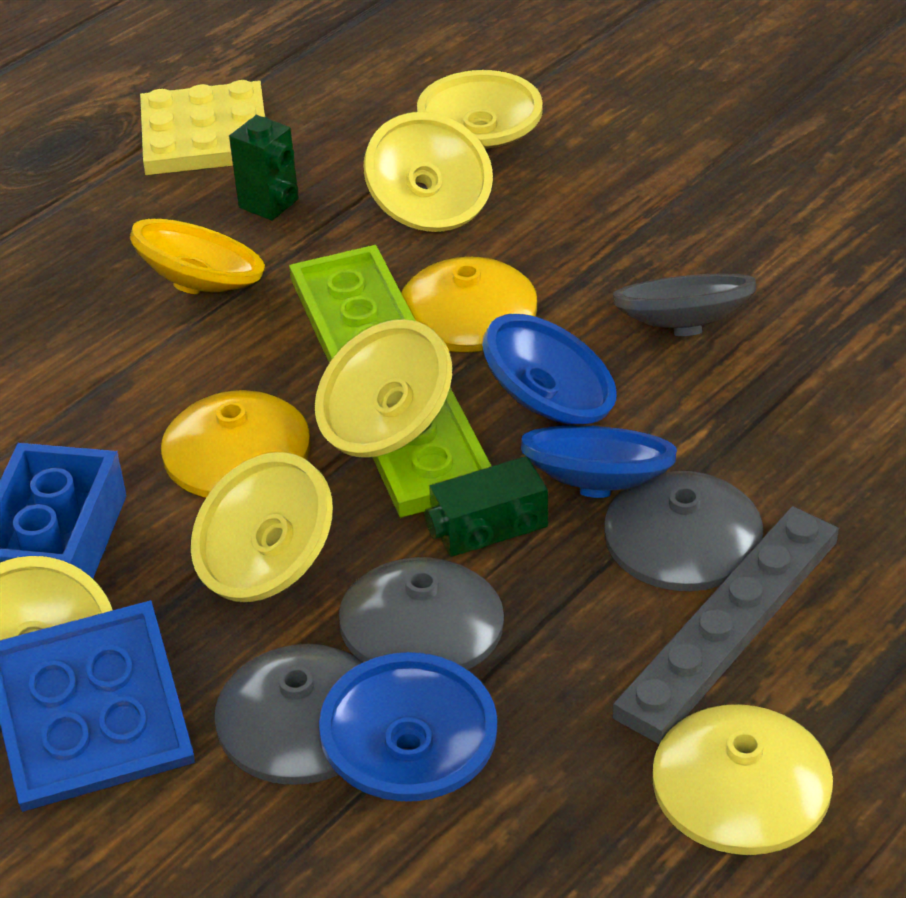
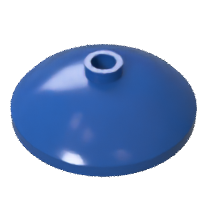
M506 314L494 319L484 333L482 341L483 352L491 373L505 391L529 411L553 421L578 425L598 422L605 418L613 408L617 392L609 370L585 343L565 329L535 316Z
M554 426L529 431L521 438V451L534 466L558 482L579 487L580 494L587 497H609L611 490L639 486L663 474L676 462L677 449L669 441L650 434L626 429L600 426Z
M424 653L387 654L357 665L333 685L323 702L320 712V740L324 754L332 768L353 787L372 796L387 800L422 801L440 797L459 789L471 781L484 768L492 755L496 743L497 713L494 702L485 686L476 676L459 664L439 656ZM404 748H414V749H412V750H405Z

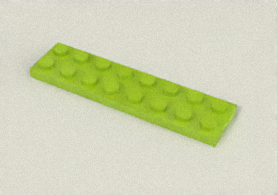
M376 245L289 265L291 281L329 363L345 344L372 326L391 320L405 319L416 321ZM451 387L439 413L418 437L393 452L372 457L400 518L424 512L425 509L431 508L429 485L491 467Z

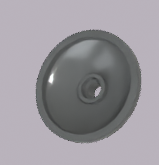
M700 274L670 277L620 288L613 293L614 305L624 314L646 325L674 328L675 336H691L702 333V325L726 318L746 303L756 291V280L754 277L741 274Z
M669 471L639 486L622 490L614 498L607 510L604 533L607 548L613 559L622 569L636 579L668 590L699 591L718 587L730 576L763 539V524L760 513L754 503L742 491L728 482L700 472Z
M429 557L399 559L367 572L349 587L341 601L339 610V626L342 639L351 653L361 662L387 654L412 652L439 656L453 661L467 670L482 662L496 648L502 635L504 621L501 600L494 588L484 578L457 563Z
M317 644L284 646L253 658L229 678L221 690L216 703L215 726L223 751L236 766L246 773L272 783L309 784L337 776L338 774L328 762L322 749L319 727L320 712L323 702L333 685L344 674L363 662L346 651Z

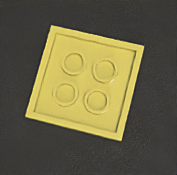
M238 80L231 84L215 86L200 84L188 89H156L150 93L140 94L145 175L233 166L229 135L255 115L265 117L261 81Z

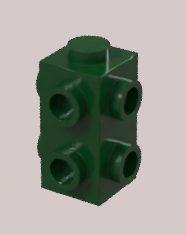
M255 115L229 135L238 206L241 209L273 221L299 199L291 127L272 121L267 117Z
M527 456L429 485L431 508H427L424 511L426 525L434 540L438 538L442 540L450 557L478 550L491 544L548 527V489Z

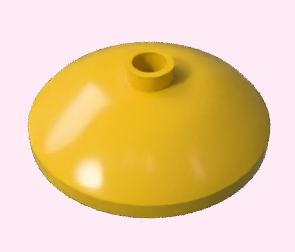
M145 219L136 222L131 230L130 240L136 252L155 272L174 282L175 288L186 293L198 294L200 291L224 292L244 288L259 281L265 268L264 262L259 255L244 244L226 235L194 224L167 219Z
M457 257L434 263L415 275L401 292L414 319L430 327L444 341L448 350L453 352L483 351L482 341L484 333L491 322L499 316L506 314L536 316L537 295L529 279L508 264L484 257Z
M246 390L214 394L190 405L170 423L161 443L163 464L170 478L186 491L205 498L227 473L251 458L267 453L285 452L307 459L310 451V435L307 422L294 406L275 396Z

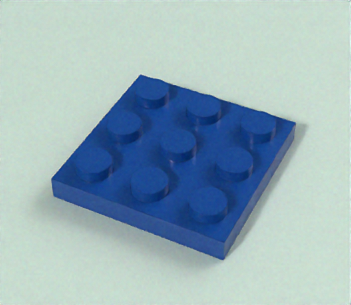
M151 600L0 640V725L18 803L22 812L195 763L193 749Z

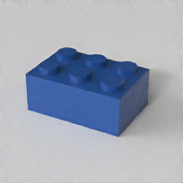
M18 443L0 479V563L9 559L26 556L50 557L76 566L93 579L127 496L117 451Z

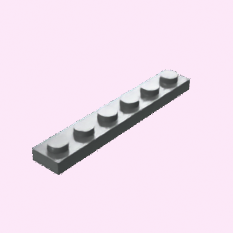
M792 506L613 704V719L660 744L668 731L690 713L837 543L839 528Z

